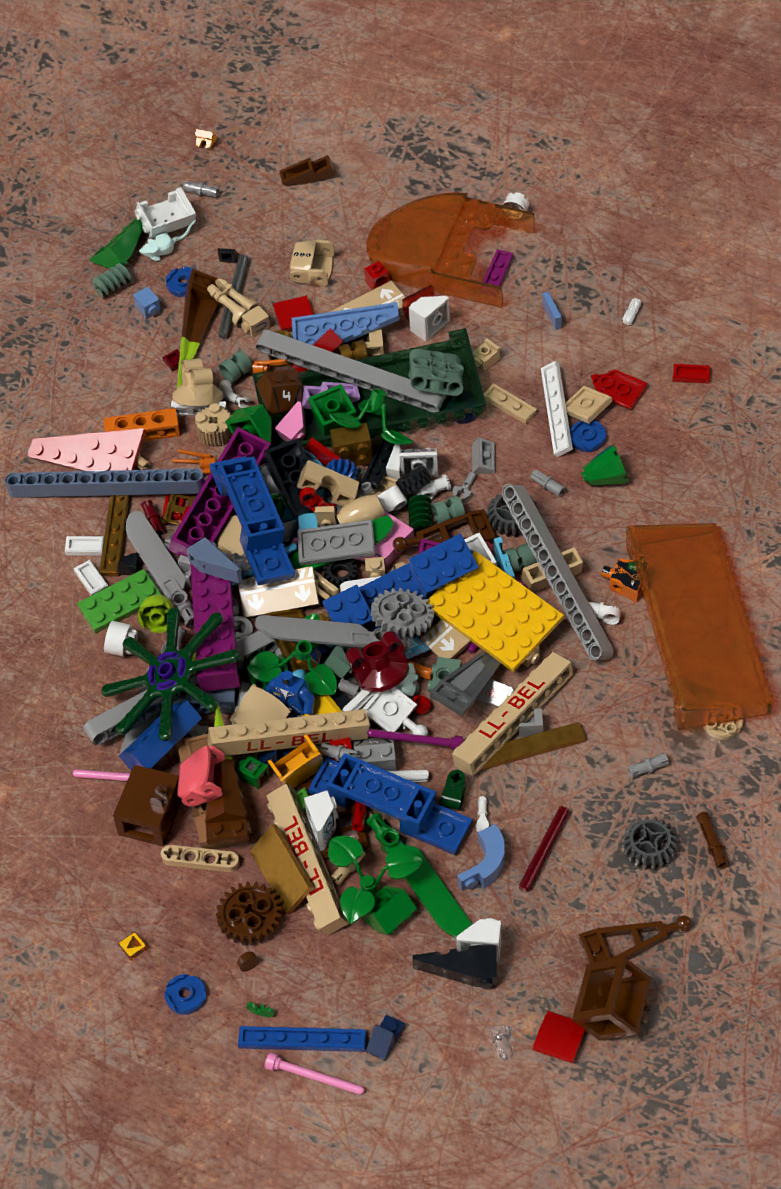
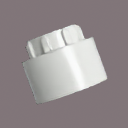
M112 620L107 630L104 652L124 657L126 654L131 655V652L123 648L122 643L127 637H132L137 641L138 632L132 629L130 624Z

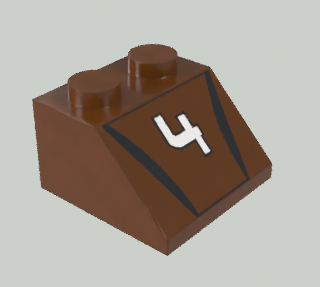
M296 369L265 372L256 383L269 415L288 413L298 401L302 403V383Z

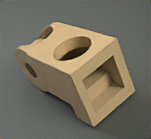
M381 328L367 333L366 339L368 342H365V348L368 358L384 357Z

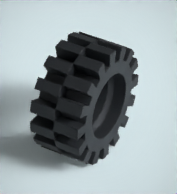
M421 466L396 481V485L400 488L403 495L407 496L426 486L427 483L431 482L432 478L425 466Z
M351 559L327 564L323 567L324 578L340 589V585L343 582L357 580V564H355L354 560L351 561ZM338 570H345L348 572V574L343 577H337L333 575L334 572Z

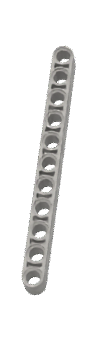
M263 330L256 344L257 350L279 359H286L287 362L370 391L372 389L383 390L387 393V397L433 413L439 412L446 397L445 394L416 390L411 386V380L270 330Z
M505 485L502 489V497L588 656L592 660H609L613 655L612 645L529 493L522 485Z
M257 631L236 642L237 651L239 652L238 669L241 670L246 664H250L253 658L261 652H274L278 647L277 641ZM195 673L191 678V683L200 688L197 673ZM147 690L89 720L84 725L83 730L92 743L100 745L119 735L115 730L118 722L138 703ZM185 691L178 693L175 696L173 703H175V700L177 698L185 696L188 693H186ZM162 697L157 698L151 703L134 726L161 712Z

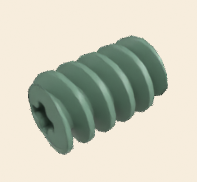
M118 263L115 267H111L110 271L106 270L104 274H99L98 278L94 277L92 284L96 293L103 298V292L109 295L108 289L114 292V286L120 289V282L126 285V279L131 282L132 277L127 268Z

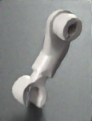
M222 380L219 383V388L222 390L223 396L227 401L238 403L240 408L249 407L243 403V400L251 402V399L249 397H240V395L233 393L232 384L229 380Z

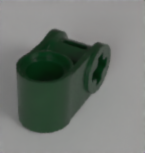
M452 770L448 774L440 799V805L445 808L461 810L466 783L465 774L461 770Z

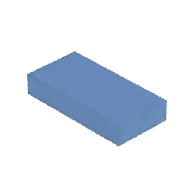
M544 292L542 293V305L554 329H561L562 316L550 293Z

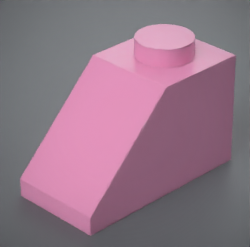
M299 401L275 427L278 436L286 442L297 438L302 442L307 434L305 411Z

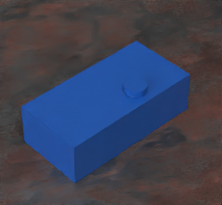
M187 700L173 703V733L170 740L164 742L159 739L160 715L119 755V758L131 771L134 765L151 769L202 719Z

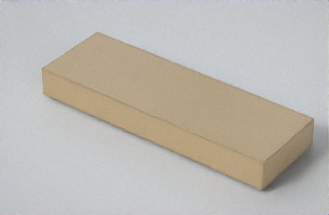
M494 383L482 394V399L524 424H527L537 413L536 408Z

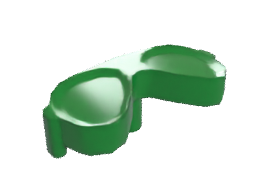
M248 1002L246 1006L250 1012L263 1017H272L276 1012L275 1009L273 1010L270 1007L264 1008V1004H261L259 1008L253 1002Z

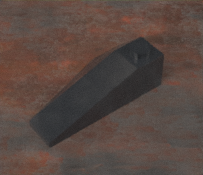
M299 438L264 450L263 461L293 517L311 511L310 508L301 504L299 493L302 489L297 487L301 471L307 460ZM310 495L304 496V498L309 499Z
M496 945L468 946V950L459 952L455 948L450 949V952L447 954L429 952L412 955L413 969L483 989L497 987Z

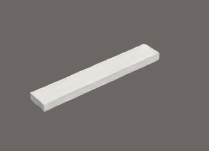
M554 361L542 367L541 374L553 452L556 457H559L573 450L560 366L557 361Z

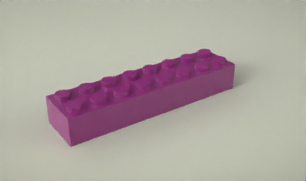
M237 427L217 462L244 456L246 458L254 456L259 467L264 462V450L269 449L271 443ZM211 472L171 538L169 551L179 556L188 557L187 548L204 537L210 542L215 543L220 532L235 511L229 495L221 497Z
M190 563L195 635L211 614L219 612L223 616L222 624L196 651V661L228 650H237L232 581L201 573ZM238 661L198 671L197 678L200 689L212 691L240 687Z

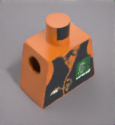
M618 559L615 568L604 566L601 576L610 579L609 589L637 602L649 574V563Z

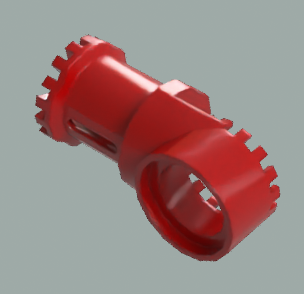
M306 487L299 493L301 504L310 508L313 512H315V507L334 506L336 509L335 504L327 503L322 497L317 495L314 488ZM310 494L313 495V497H311V498H309V499H305V498H304V496H307V495H310Z

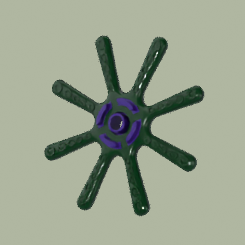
M176 607L169 609L167 612L166 650L163 654L154 656L134 638L127 637L122 643L123 648L148 663L149 670L142 676L105 684L101 689V694L104 697H112L143 686H147L148 689L138 703L118 722L115 729L117 734H127L151 703L157 698L162 697L159 739L164 742L170 740L173 733V701L175 696L182 691L188 693L208 711L217 709V699L192 684L191 678L198 671L232 664L239 659V652L236 649L192 661L194 653L222 624L223 616L221 613L215 612L211 614L189 644L182 650H177L180 610Z

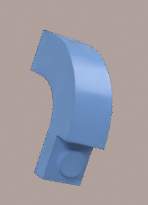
M496 824L478 832V843L483 849L485 857L477 866L457 875L458 886L461 891L472 889L478 883L484 889L491 885L502 872L505 863V845L502 833Z

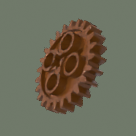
M247 881L246 887H243L239 883V889L236 890L234 887H231L232 893L224 892L226 899H219L221 905H217L218 912L216 913L218 926L221 927L222 934L226 933L227 939L233 936L234 943L240 939L242 945L245 944L246 940H249L250 945L253 944V940H257L260 944L262 937L268 940L267 934L274 935V928H280L278 921L283 920L281 915L283 913L281 899L278 898L277 893L273 894L272 888L266 890L265 884L258 887L256 881L253 886H250L249 881ZM245 899H248V900H249L248 902H245V903L242 902V901L245 900ZM262 907H267L265 910H259ZM235 916H240L238 919H232ZM252 924H258L255 927H250Z

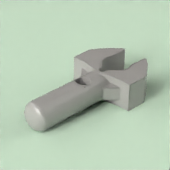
M470 472L462 486H454L452 489L453 496H458L464 492L461 497L462 503L469 501L472 497V491L468 489L474 481L476 474Z

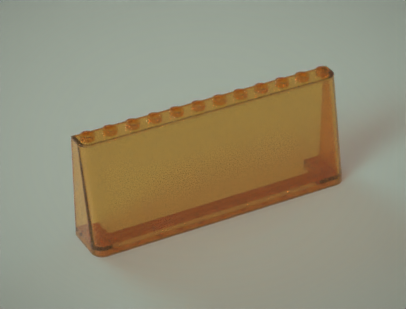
M717 523L626 526V548L629 559L633 560L670 688L674 703L673 716L677 730L771 715L772 706H775L773 694H769L768 691L770 690L769 680L764 678V664L759 661V648L754 645V632H750L749 629L750 619L744 613L746 612L745 603L740 600V587L735 584L736 574L734 570L731 571L730 555L727 556V545L721 538L723 536L722 528Z

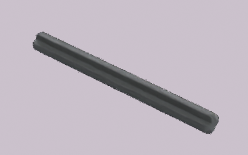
M242 254L238 258L232 280L233 288L238 293H240L249 261L248 256ZM230 296L228 297V298H230L232 301H234V302L237 304V301H236V300H234V299H233L232 297H230ZM226 306L218 331L219 338L224 339L228 337L233 313Z

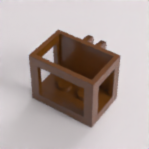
M134 765L113 814L118 835L164 847L182 799L178 796L179 776ZM172 800L171 806H170V808H169V811H168V813H167V816H166L165 821H164V823H163V826H162V828H161V823H162V821H163V818H164V816H165V813H166V811H167V808H168V806H169V803H170V801ZM131 824L151 828L153 835L129 828Z
M625 957L587 964L572 1021L599 1041L637 1035L640 1023L646 1024L649 1019L643 1011H651L652 1006L646 999L652 978ZM625 968L635 976L623 978ZM615 969L614 977L612 978L604 970Z

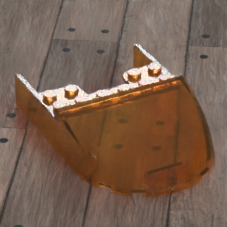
M453 192L430 195L404 204L380 218L369 232L366 245L367 254L371 264L378 261L382 263L388 271L390 281L502 308L503 288L471 280L470 277L477 260L474 255L465 253L463 250L473 228L489 230L493 225L533 234L535 231V214L521 209L468 198V193Z

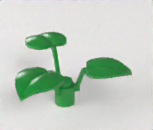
M372 389L370 399L358 404V408L362 410L358 417L354 418L346 413H330L329 415L335 422L348 428L361 427L359 421L365 412L382 415L384 433L381 436L383 439L393 444H410L414 442V440L407 438L399 432L387 430L386 415L388 410L386 409V404H384L387 393L380 389Z
M317 613L310 614L303 618L311 620H320ZM307 640L297 642L295 651L280 664L276 654L265 651L257 654L247 666L251 676L261 682L269 683L282 672L280 667H283L295 656L298 660H307L308 668L311 672L305 675L304 680L307 682L312 694L334 695L337 690L336 677L327 665L318 664L314 669L312 667V658L310 657L312 648L318 647L321 644L310 643Z
M349 836L332 838L329 841L328 848L330 861L337 867H347L353 861L360 876V889L349 887L344 890L340 898L341 909L347 921L353 924L373 910L375 905L373 895L377 893V885L380 884V880L387 869L391 878L404 879L420 868L423 863L422 859L406 848H395L386 855L385 861L387 865L383 867L378 878L375 879L370 875L364 876L356 860L363 854L362 845L358 840Z

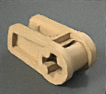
M314 571L319 602L322 603V601L330 598V595L334 596L339 593L336 586Z

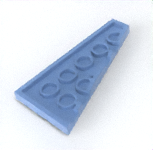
M398 302L292 318L293 339L312 345L331 328L343 341L341 344L399 321Z

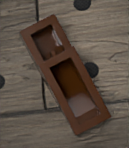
M329 155L315 161L308 158L279 171L283 185L314 183L336 176L334 164Z

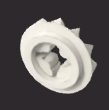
M235 616V629L241 628V633L236 632V642L251 635L253 627L247 618Z

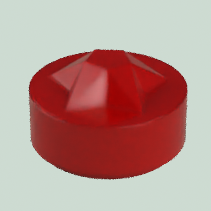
M416 695L412 699L417 704V707L414 709L415 713L420 715L428 713L431 708V702L427 697Z

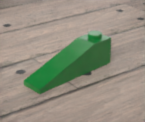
M135 218L121 233L113 237L110 243L100 248L89 260L109 269L115 267L118 263L125 266L128 263L127 259L133 254L142 232L141 220Z

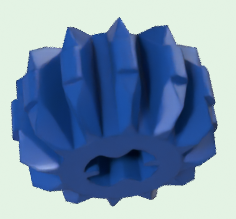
M341 457L339 460L333 459L331 462H328V469L356 480L357 467L354 466V462H349L348 459L342 460Z

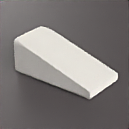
M400 444L394 445L386 466V476L397 480L401 478Z

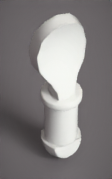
M484 796L478 798V816L480 817L476 822L478 832L489 827V822L486 819L488 815L486 811L487 799Z

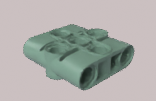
M414 349L410 352L408 377L414 389L452 396L460 395L463 392L462 374L464 368L457 355L423 349Z

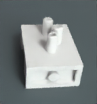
M181 187L169 192L168 200L147 207V201L137 202L135 210L137 219L142 222L144 232L148 233L151 239L159 234L169 233L189 226L196 218V213Z

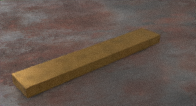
M110 495L99 570L101 576L119 577L117 567L122 557L130 495Z
M577 722L508 741L479 771L585 742V735L580 723Z

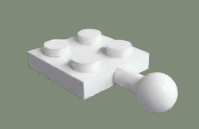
M396 687L383 692H376L363 708L366 709L368 718L385 731L396 732L404 724L412 731V734L428 735L426 726L417 725L408 718L417 707V704Z

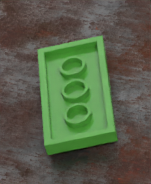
M142 569L78 602L77 606L96 634L108 628L112 620L120 622L137 613L141 603L147 597L162 594L146 571Z

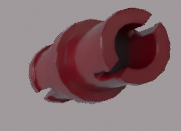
M147 500L149 505H147L146 501L142 502L141 507L147 520L156 533L159 532L160 536L163 535L165 531L160 522V515L156 512L152 500Z

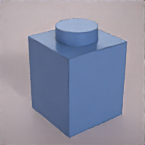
M149 287L133 294L135 307L146 319L161 311L159 299Z

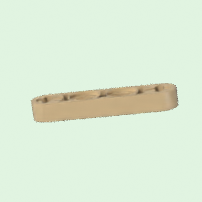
M167 845L161 850L162 861L168 866L221 872H234L239 867L238 855L231 851ZM170 853L174 854L171 858H167ZM194 854L196 857L193 861H186L185 856ZM208 856L216 858L213 863L209 864L204 860ZM229 859H233V862H231V864L228 865L227 862H229Z

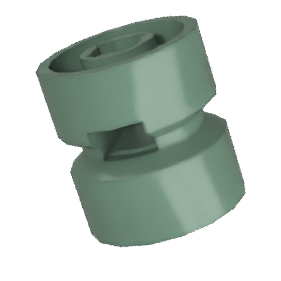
M238 350L231 355L230 359H226L218 365L222 376L231 383H234L241 375H245L253 369L250 359L241 350Z
M457 495L447 498L446 502L441 500L431 505L437 524L465 515L464 507Z
M528 543L519 545L517 549L512 547L503 550L504 554L507 553L514 573L521 571L522 567L525 568L536 563V558Z

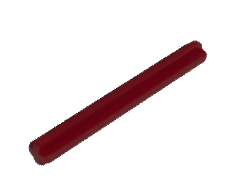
M560 806L519 884L520 890L530 891L569 815L567 807Z

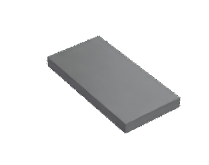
M372 520L297 530L300 566L375 555Z

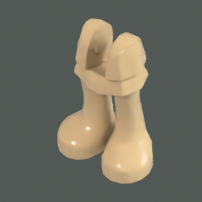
M219 278L215 281L217 287L211 284L207 290L218 303L220 302L233 313L232 322L238 327L242 324L241 315L259 306V303L238 293L232 284ZM229 296L232 297V298H233L234 300H236L241 306H239L238 304H236L234 301H232V300H231L230 298H228V297H229Z

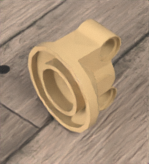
M200 358L181 361L182 385L172 393L174 402L187 406H205L218 403L223 399L222 390L213 384L211 368L203 367Z

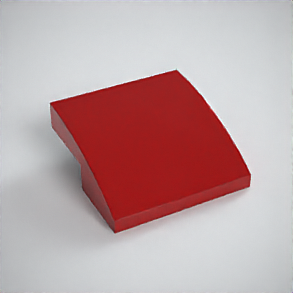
M547 1011L532 1050L573 1064L586 1030L573 1022L572 1018Z

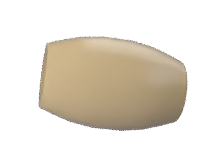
M371 494L349 502L336 513V517L340 524L374 520L382 517L386 512L377 494Z

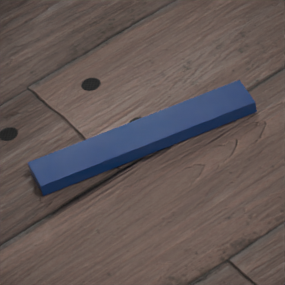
M240 1026L238 1048L365 1052L367 1032L366 1029Z

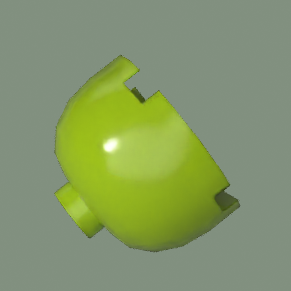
M151 595L141 603L138 611V622L144 629L147 627L153 633L166 632L167 612L169 609L174 608L175 605L167 596Z

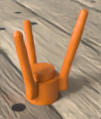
M286 359L255 360L253 362V374L258 375V379H260L265 372H270V366L289 365V362Z
M178 449V453L201 458L172 459L173 463H199L200 469H203L201 470L203 474H210V463H215V456H210V453L203 454Z

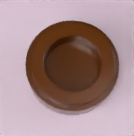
M246 952L238 958L237 965L241 971L247 972L258 964L259 959L254 952Z

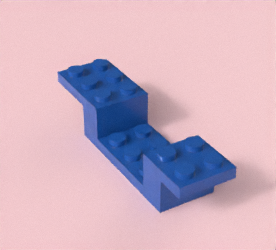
M244 456L210 463V471L221 497L229 495L241 524L240 543L258 586L294 578V569L283 546L285 528L254 456L248 458Z
M460 533L409 558L408 564L361 587H358L356 584L322 601L331 621L359 624L365 628L376 623L372 621L370 614L372 602H374L375 597L378 598L379 593L384 595L385 590L391 593L392 588L395 591H399V588H402L403 592H406L407 589L410 590V593L417 591V596L423 594V599L433 595L444 585L477 570L478 565Z
M346 753L343 754L339 762L326 757L308 789V793L313 795L327 790L329 796L334 797L336 805L343 808L346 807L349 799H352L399 819L400 832L453 855L456 854L472 823L471 818L436 804V791Z

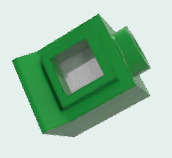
M250 755L246 760L242 759L237 767L239 778L257 789L261 787L259 778L262 775L267 778L270 776L268 764H264Z

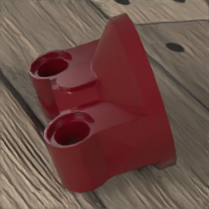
M395 631L386 632L382 636L381 641L371 642L363 649L353 647L345 655L354 672L357 684L363 690L369 692H383L394 688L407 677L410 669L404 653V644Z

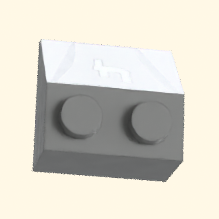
M383 738L354 740V750L361 751V758H356L386 771H396L393 740Z

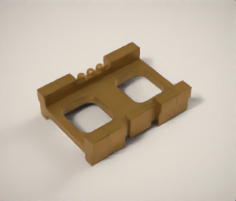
M171 494L162 524L167 522L180 525L179 521L170 519L172 513L183 514L186 508L176 505V499L188 500L187 505L191 506L196 497Z

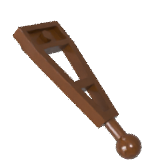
M481 509L467 512L465 515L451 518L418 531L414 538L405 539L404 537H397L393 541V548L398 552H402L408 546L420 545L421 538L425 539L436 533L440 534L441 539L428 540L442 543L450 539L447 529L468 522L472 534L480 533L485 542L494 543L496 536L485 510Z
M683 915L678 917L676 922L663 925L662 921L597 928L580 933L579 940L589 964L623 957L630 959L666 940L667 933L676 930L681 932L689 931L692 927V921L688 916ZM657 930V935L643 942L641 941L639 932ZM630 934L635 946L611 958L603 937Z

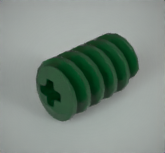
M414 495L408 499L409 526L414 529L415 536L416 532L433 526L431 498L427 495Z

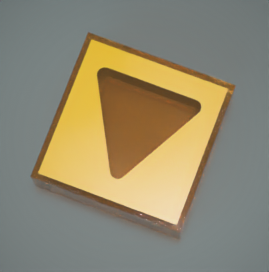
M135 931L118 943L120 949L130 961L147 950V945Z

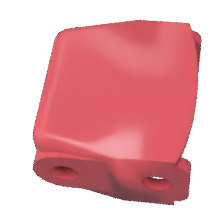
M206 745L195 751L181 763L178 796L182 799L184 805L197 806L222 796V789L213 784L214 766L225 760L224 752L214 746Z

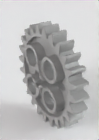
M392 588L391 593L385 590L384 595L379 593L378 598H374L370 615L372 616V621L376 622L375 626H381V631H395L398 635L402 634L403 638L406 637V634H409L412 638L414 633L420 636L421 631L426 632L427 628L431 627L434 618L433 605L428 604L429 599L423 600V594L417 596V591L410 593L409 589L403 592L402 588H399V591H395Z

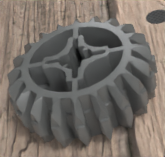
M496 494L495 498H491L487 517L493 530L498 529L499 534L505 532L506 537L508 534H512L515 537L516 533L522 536V532L502 495Z
M646 816L645 821H642L640 818H638L637 823L632 821L630 827H627L625 830L626 834L623 835L624 842L622 847L625 849V855L629 856L630 862L636 861L637 867L643 864L644 869L647 866H651L654 870L655 865L662 868L663 862L668 864L670 858H674L678 848V838L675 829H671L670 823L665 825L664 819L658 822L656 816L653 820H649L648 816ZM642 834V838L638 839V842L634 843V840ZM663 843H666V846L662 850L658 851V848L661 847Z

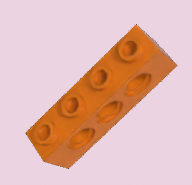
M176 408L103 418L105 432L144 428L146 431L143 441L180 436Z

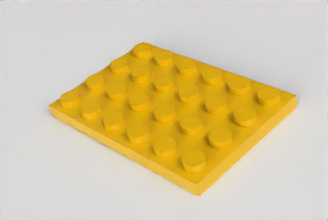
M474 551L472 556L478 565V569L439 588L429 598L428 604L433 605L432 609L435 615L514 673L564 619V615L481 554Z

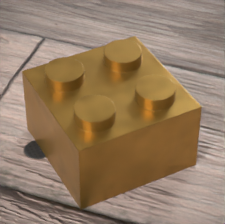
M367 423L361 424V427L358 428L343 427L330 430L332 452L341 457L342 460L348 459L349 462H354V466L370 463L372 459V446Z

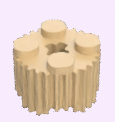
M211 404L209 408L205 407V410L202 409V412L199 411L196 414L197 435L199 441L204 443V446L209 444L211 446L213 444L215 446L216 444L224 446V444H228L227 442L232 437V433L225 421L231 416L230 412L225 410V408L222 409V406L219 404Z

